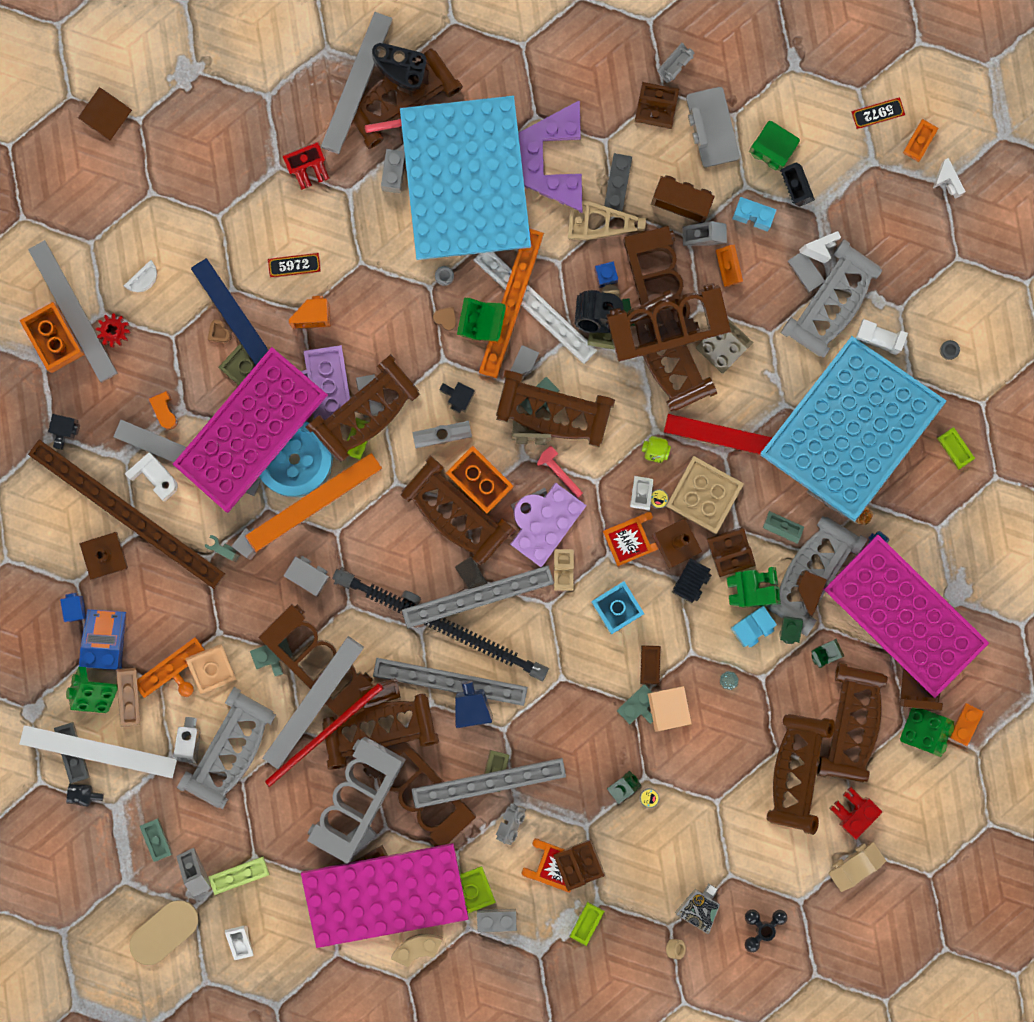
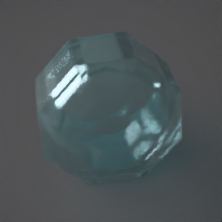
M726 671L720 676L719 683L723 689L732 690L737 687L739 678L734 672Z

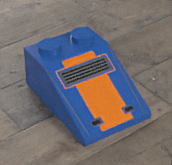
M87 609L80 647L79 667L122 669L126 612Z

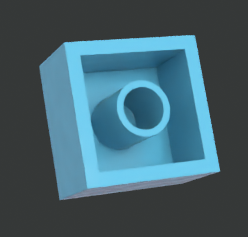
M625 581L591 601L610 634L615 633L644 615L643 610Z

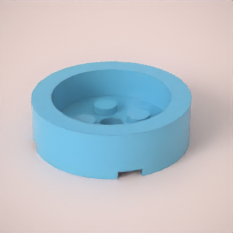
M305 422L259 476L267 487L280 495L304 497L323 485L332 471L333 455L313 432L310 433L306 429L309 422ZM291 455H299L300 461L298 464L293 465L290 463L289 458Z

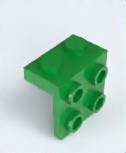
M768 121L749 152L754 158L766 162L773 170L780 171L798 146L800 139L773 121Z
M464 297L457 335L471 340L498 341L501 335L506 305L503 303L480 302Z
M78 667L76 674L72 676L71 686L66 691L70 710L107 713L118 691V686L110 683L89 682L86 667Z
M911 708L900 741L941 757L946 752L947 740L954 731V721L925 709Z

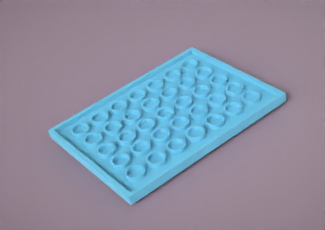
M514 96L400 108L416 260L531 248Z
M851 336L763 449L760 456L855 522L947 400Z

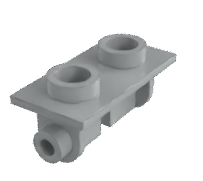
M681 43L657 70L666 83L674 80L682 70L681 67L694 58V51L690 48L687 49Z
M512 803L510 806H507L503 819L509 822L508 824L500 823L496 833L497 840L509 845L516 840L519 825L525 819V808L518 807Z

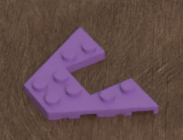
M577 101L519 132L518 135L524 187L530 188L549 199L559 201V203L583 213L582 174L544 175L543 141L581 140L580 101Z

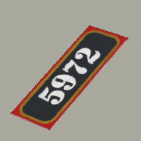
M900 97L851 111L857 129L905 115Z
M319 253L268 259L270 278L321 272Z

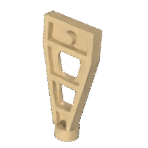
M582 201L583 213L570 207L568 239L593 240L635 232H645L646 218H638L590 201ZM591 213L604 216L606 223L603 228L591 230L588 227L589 215ZM610 218H622L625 222L624 227L621 229H611L609 227ZM635 222H638L637 228L634 226Z

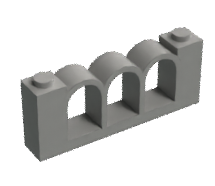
M367 737L361 740L358 739L353 747V750H355L353 757L355 759L346 767V781L339 784L333 792L334 804L323 811L320 821L316 825L312 824L307 833L310 835L307 840L308 842L347 864L352 861L406 760ZM357 762L366 763L386 775L378 791L355 778L353 768ZM344 786L353 787L373 798L365 815L342 801L340 793ZM331 810L341 811L360 822L353 838L339 832L329 824L328 815Z

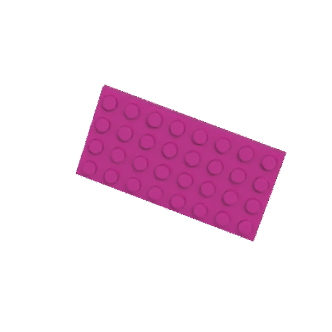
M271 347L175 460L173 465L218 506L229 513L328 394Z
M878 534L824 588V591L934 698L989 644L971 624Z
M454 843L301 872L316 948L469 920Z

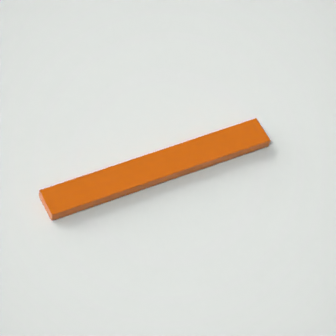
M530 228L531 248L518 250L501 302L506 305L500 339L488 342L479 370L480 374L496 379L498 378L544 236L543 232Z
M370 453L245 535V538L254 551L258 552L379 472L382 467L373 454Z

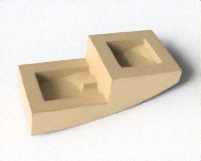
M554 549V590L573 591L574 549Z

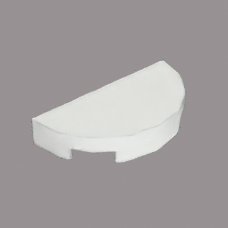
M152 260L123 286L137 293L151 288L157 277L156 266Z

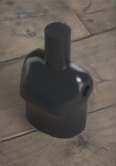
M69 784L66 804L88 807L92 800L103 801L104 794L93 793L91 785Z

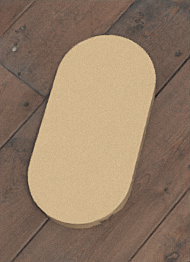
M182 900L168 903L132 935L129 947L133 958L143 965H154L163 960L196 930L198 925V912L191 903Z

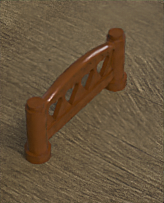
M433 48L424 53L426 57L425 69L428 70V85L422 83L418 90L413 91V95H409L400 91L398 85L385 76L362 97L353 123L365 139L364 143L368 149L380 144L384 138L380 133L383 130L366 133L365 125L401 119L400 108L421 106L442 91H444L447 97H452L463 88V85L458 79L454 78L437 51L433 50ZM417 61L415 62V65L419 66L421 62ZM410 77L408 79L413 82V85H416L419 82L416 81L414 77ZM391 90H395L397 92V106L383 101L382 96L389 94ZM375 100H379L381 102V116L367 111L366 107L370 104L373 105Z
M667 290L662 293V296L641 306L651 311L654 304L660 300H670L674 303L676 301L671 291ZM664 306L657 312L656 321L659 324H663L659 330L661 339L681 334L671 312L674 309L672 306ZM645 313L635 314L630 321V325L633 323L636 325L639 345L656 340L649 337V331L645 328L646 323L651 322L649 315ZM686 344L667 349L663 355H658L657 352L643 355L653 378L669 397L666 403L670 411H677L707 396L712 397L718 394L710 377L702 379ZM664 357L679 359L670 373L665 371V366L661 363ZM673 374L687 376L679 390H674L673 383L669 380V377Z
M392 354L377 365L381 373L331 416L324 420L319 415L306 426V429L317 436L337 461L343 462L349 456L347 452L350 449L365 443L380 433L396 417L408 399L413 401L420 395L417 387L394 362L396 359ZM383 388L397 392L398 398L393 399L391 404H387ZM369 400L383 404L384 410L379 411L377 416H372ZM355 412L370 418V422L365 423L362 429L356 425ZM340 424L354 428L356 434L350 436L348 441L343 440Z
M505 370L503 376L505 382L496 413V420L507 423L508 419H512L518 424L540 434H551V437L562 439H587L589 445L600 447L610 410L614 408L615 399L597 395L595 402L522 383L523 374ZM527 397L532 409L531 415H526L524 412L518 413L516 410L517 406ZM545 402L551 416L549 420L535 416V412ZM564 407L569 419L568 425H563L561 422L555 423L553 420L554 416ZM582 412L587 423L586 430L572 426V422Z
M430 455L425 460L427 463L402 490L401 496L407 502L413 500L423 516L440 534L459 547L472 552L474 555L472 559L481 566L483 563L485 564L509 535L512 536L516 530L504 519H501L496 524L440 474L444 467ZM438 489L437 503L435 506H430L428 501L423 500L422 496L426 492ZM453 502L450 518L445 519L443 513L437 512L439 505ZM467 514L464 531H459L457 526L451 524L453 518ZM482 527L479 543L473 544L471 539L466 537V532Z
M840 662L837 664L835 681L842 682L835 730L832 736L829 757H820L817 776L824 778L832 776L862 783L868 782L870 771L866 770V765L876 745L881 723L880 688L886 687L888 677L883 673L848 667L847 664ZM869 689L871 691V696L868 697L870 702L868 705H863L854 694ZM866 708L868 712L865 716L866 722L860 724L850 713ZM862 727L864 729V733L861 735L862 742L856 743L847 732ZM855 746L860 747V753L857 754L859 760L853 762L843 751Z
M426 694L415 695V699L412 702H384L359 709L325 739L329 759L326 761L327 768L335 770L346 767V757L353 756L355 752L353 747L356 741L364 737L373 740L383 747L419 739L420 746L422 747L439 743ZM407 711H411L412 717L406 728L397 719L399 713L405 714ZM392 715L394 721L388 733L379 724V720L382 717L387 718ZM334 717L323 719V730L335 721ZM374 720L375 727L371 737H369L360 726L363 722L369 723V721ZM356 725L357 730L351 742L342 733V729Z
M788 714L783 718V725L787 727V731L780 745L774 768V809L768 811L767 821L771 824L803 830L806 834L814 835L819 826V819L817 816L811 815L810 810L822 738L832 737L835 730V722L829 718L821 720ZM799 734L808 745L794 750L795 735ZM795 753L804 762V765L792 770L790 768V763L792 762L791 755ZM792 772L801 781V784L789 789L787 787V782L789 781L788 774ZM788 791L798 803L785 808L783 802L786 800L785 793Z

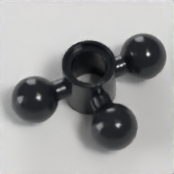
M754 909L748 910L745 913V921L750 925L757 926L756 932L758 935L746 939L745 949L750 953H754L759 950L762 940L771 941L776 935L775 927L787 922L786 912L776 910L772 915V921L769 923L767 921H760L758 911ZM765 926L771 928L768 936L761 934V930Z

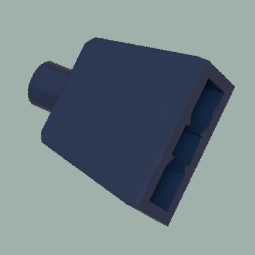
M471 680L462 682L463 692L457 693L455 697L456 728L492 723L493 714L484 690H474V684Z

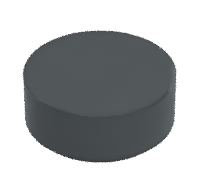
M953 340L944 342L940 347V354L946 360H952L960 353L958 343Z
M407 590L401 596L406 601H410V603L419 605L421 597Z

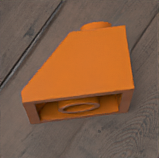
M312 296V299H307L289 319L292 329L331 327L330 304L326 298L323 299V296Z

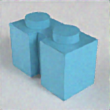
M740 197L732 219L747 224L748 220L755 222L753 227L768 232L777 209Z
M761 606L732 626L731 630L743 647L748 645L750 648L759 642L757 638L764 634L766 637L775 631L773 627L777 624L766 608Z

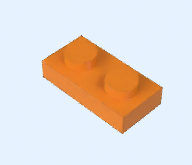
M922 119L905 147L903 154L919 162L939 128Z
M728 245L717 249L716 254L724 287L743 282L735 245Z
M965 703L954 725V731L949 738L968 746L984 711Z

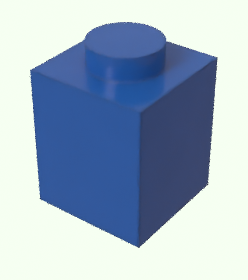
M614 261L595 266L594 271L599 288L618 283Z
M71 593L66 594V598L60 599L64 622L86 619L83 596Z

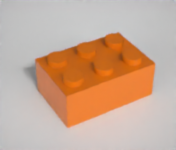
M52 302L19 320L47 371L53 373L85 355L56 303Z
M474 446L446 472V475L486 514L514 488Z

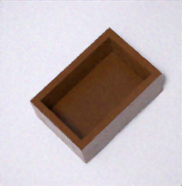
M665 175V177H660L651 205L690 220L704 223L715 196L707 189L698 190L688 182H683L682 184L677 182L674 177Z

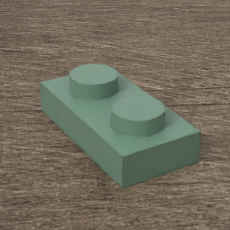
M769 511L763 528L798 544L804 526Z
M159 818L140 826L153 862L173 854Z

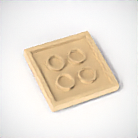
M693 456L666 507L717 534L744 483Z

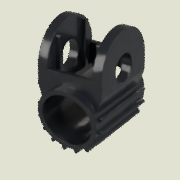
M597 290L584 291L577 295L574 324L579 330L587 333H610L608 323H606V315L610 314L609 311L621 308L622 311L623 303L618 296L611 293H603Z

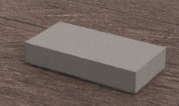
M799 253L788 260L789 265L808 293L824 283L825 280L808 256Z

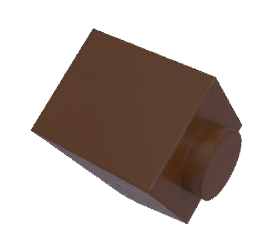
M805 571L804 575H799L796 585L799 586L798 591L809 616L813 617L827 579Z

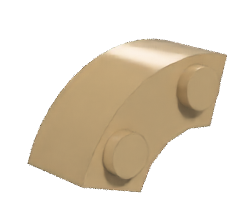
M874 842L865 845V843L859 845L855 849V853L844 860L839 859L832 865L834 868L828 874L841 892L854 887L865 877L877 871L886 862V859Z
M435 934L412 936L396 948L391 960L409 967L419 957L428 956L434 958L443 937Z

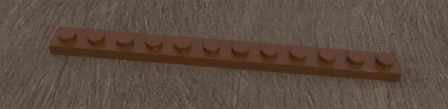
M39 439L28 453L34 460L211 588L215 589L226 574Z

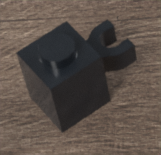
M460 382L457 383L455 389L442 383L439 389L440 392L451 396L448 404L451 405L450 409L457 413H461V411L466 413L475 394L474 389Z
M52 414L48 433L56 435L53 448L63 450L65 437L74 439L75 435H78L80 429L78 420Z

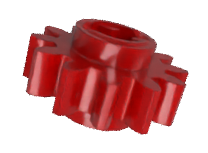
M115 313L112 314V318L104 315L106 321L99 320L98 322L102 326L95 329L101 332L97 338H104L102 344L107 345L110 342L109 344L112 348H114L115 343L122 346V339L128 341L125 334L131 333V331L125 329L129 326V323L123 322V316L117 319ZM112 327L116 328V329H117V330H115L116 333H115V334L109 333V332L111 331L110 328H112Z

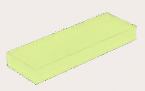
M263 856L216 873L208 878L214 895L268 876L270 873Z

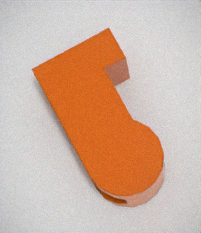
M165 391L150 398L149 401L160 425L165 429L171 430L178 425V419L170 410L167 402L172 399L170 394Z

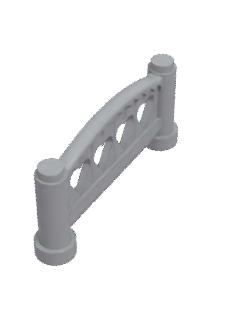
M845 239L841 241L833 253L834 256L839 258L838 262L799 320L796 321L791 317L780 332L786 337L790 336L823 358L830 350L827 344L843 331L859 310L867 293L870 280L872 278L877 279L882 272L879 265L849 246L850 243ZM845 274H859L862 279L860 282H857L856 288L850 287ZM834 289L849 290L851 292V296L846 298L847 302L845 304L839 302ZM824 305H838L841 310L836 314L834 320L828 317ZM813 321H828L830 323L829 329H825V335H819Z
M822 516L817 524L820 527L819 531L801 547L786 570L780 586L781 604L766 606L771 612L782 619L783 616L802 618L801 633L805 636L810 633L817 620L809 616L803 601L790 602L787 600V595L791 593V588H799L796 585L799 575L802 571L806 570L827 579L826 587L834 579L849 553L853 552L858 555L867 541V538L862 535L859 537ZM823 538L829 539L835 553L818 552L817 547L822 545L821 541ZM817 554L820 557L825 569H809L807 567V563L812 561V555Z
M236 687L233 688L225 702L231 709L194 774L186 771L177 786V789L183 792L186 790L216 808L221 809L224 808L228 801L225 795L238 783L251 765L260 746L265 725L267 723L271 725L276 716L273 713L274 711L240 693L241 690ZM254 721L256 727L251 729L252 734L250 736H245L238 722ZM244 738L246 744L242 746L240 753H236L228 739ZM219 755L236 756L237 760L235 763H232L233 767L231 770L225 769ZM209 772H225L227 774V778L222 780L223 785L221 787L215 785Z

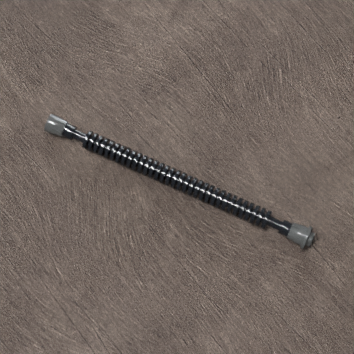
M343 567L340 570L336 569L332 577L335 580L334 585L339 584L347 589L352 588L367 593L366 598H369L371 595L370 600L372 601L376 598L375 602L380 600L379 604L381 605L385 602L384 606L387 607L389 604V609L394 606L393 611H396L398 608L397 613H400L403 609L415 606L414 603L410 606V601H407L405 604L406 599H403L401 602L402 597L400 596L396 599V594L392 597L393 593L391 592L387 595V590L383 593V588L378 591L379 586H376L374 589L375 584L368 586L361 583L360 579L345 571ZM443 618L442 621L438 619L428 622L429 628L434 625L433 630H436L438 627L437 632L440 633L443 630V635L448 632L446 636L449 637L452 634V639L457 636L456 641L461 638L460 643H463L465 640L464 645H467L469 642V647L475 645L473 648L475 650L478 646L479 652L481 649H484L482 653L485 654L488 651L487 656L492 653L491 657L494 658L496 655V660H499V657H501L500 662L503 663L505 659L506 665L508 662H510V667L515 664L523 668V671L530 673V676L542 682L549 670L548 667L537 662L533 663L529 660L525 661L518 658L517 652L512 655L513 650L508 653L509 648H506L504 651V646L501 649L499 648L500 644H497L495 647L496 642L493 641L491 645L490 639L485 642L487 638L484 637L481 640L482 636L479 635L477 638V633L472 636L473 631H470L468 634L469 629L466 628L464 632V627L462 626L461 629H458L460 625L457 624L454 627V622L449 625L451 621L448 620L445 623L446 618Z

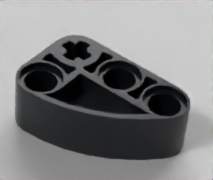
M377 43L373 46L372 58L380 71L390 81L410 91H416L421 87L426 68V57L423 53L385 43ZM382 49L386 52V55L384 57H377L375 52ZM396 54H402L404 56V60L401 62L395 61L394 56ZM421 59L419 66H416L413 61ZM416 77L419 82L416 85H411L408 79Z

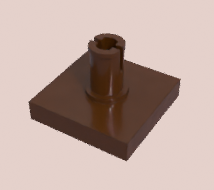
M685 518L652 534L669 569L702 552Z
M117 532L79 543L90 580L128 569Z

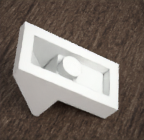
M949 158L941 163L933 188L947 182L948 185L946 187L949 194L953 195L956 199L966 191Z
M838 231L804 245L799 251L808 257L826 263L831 259L828 249L836 246V242L841 236Z
M634 476L630 507L650 510L653 479Z
M248 926L225 930L234 960L253 956V949L248 937Z

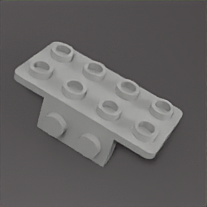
M716 87L688 94L686 97L690 112L688 120L690 126L694 128L695 133H692L694 144L698 145L703 167L707 168L738 160L740 155L723 88Z

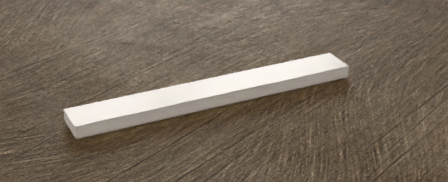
M494 252L479 253L474 261L506 290L512 269ZM527 285L521 306L575 357L585 364L596 353L597 349L594 346H588V341Z
M25 725L19 743L20 745L173 778L177 762L176 759Z

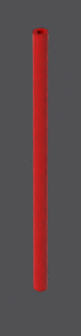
M380 683L376 684L265 780V783L269 787L273 785L383 690V686Z

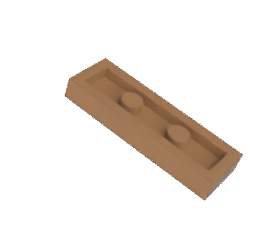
M136 668L117 669L121 727L140 725Z

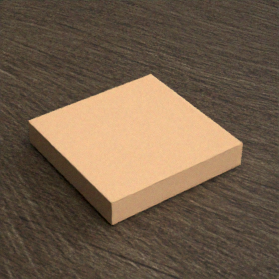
M222 644L186 658L200 694L236 680Z
M684 686L648 693L655 732L691 724Z

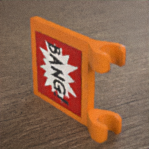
M651 512L603 531L617 566L659 550L656 543L649 544L641 524L653 518Z
M535 838L532 845L544 850L537 872L524 867L521 872L522 875L570 893L571 890H567L553 856L565 849Z

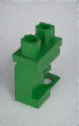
M769 567L767 573H759L758 570L735 572V575L727 577L728 588L737 587V594L729 595V604L742 608L781 604L779 587L759 588L760 583L778 585L776 567Z

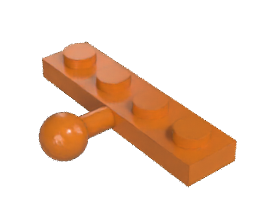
M197 637L137 679L138 691L143 698H146L172 678L178 684V691L181 696L189 697L194 691L193 685L190 682H185L179 673L188 667L187 657L205 651Z

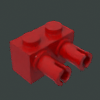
M319 141L283 155L289 174H295L301 190L305 189L306 186L307 188L312 186L306 172L309 166L313 167L318 183L330 179L323 164L326 157Z
M851 786L847 790L852 796L846 791L843 796L855 808L849 812L837 800L834 803L835 806L832 805L829 809L841 820L839 825L852 838L857 840L883 811L870 798H862Z

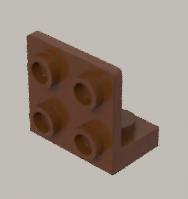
M903 668L900 706L942 711L943 703L939 702L940 694L934 698Z

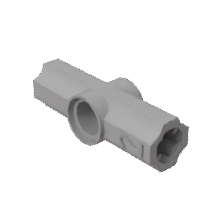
M469 421L445 426L440 425L435 428L412 432L415 448L445 444L472 437ZM440 430H445L448 433L447 437L443 440L437 437V433Z

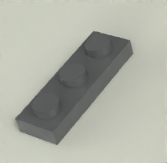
M613 154L604 203L605 207L620 212L623 211L632 156Z
M74 722L54 728V731L57 733L78 737ZM61 754L70 784L90 778L85 759Z

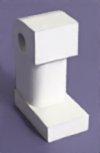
M863 319L856 339L866 345L869 344L897 355L902 351L908 333L899 331L896 334L877 327L876 323Z
M150 452L125 473L132 481L143 473L154 485L153 491L162 501H167L175 494L178 488L176 480ZM169 483V487L165 489V484Z

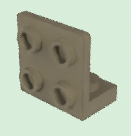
M729 318L730 333L703 339L696 347L721 373H724L754 343Z
M513 420L512 440H515L516 444H527L528 441H535L536 445H547V442L551 441V434L537 433Z

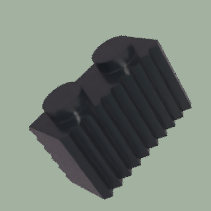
M796 162L780 170L793 204L801 207L815 200L802 165Z
M690 558L671 593L689 603H693L694 600L698 601L702 594L700 589L703 583L707 585L712 576L709 573L711 569Z

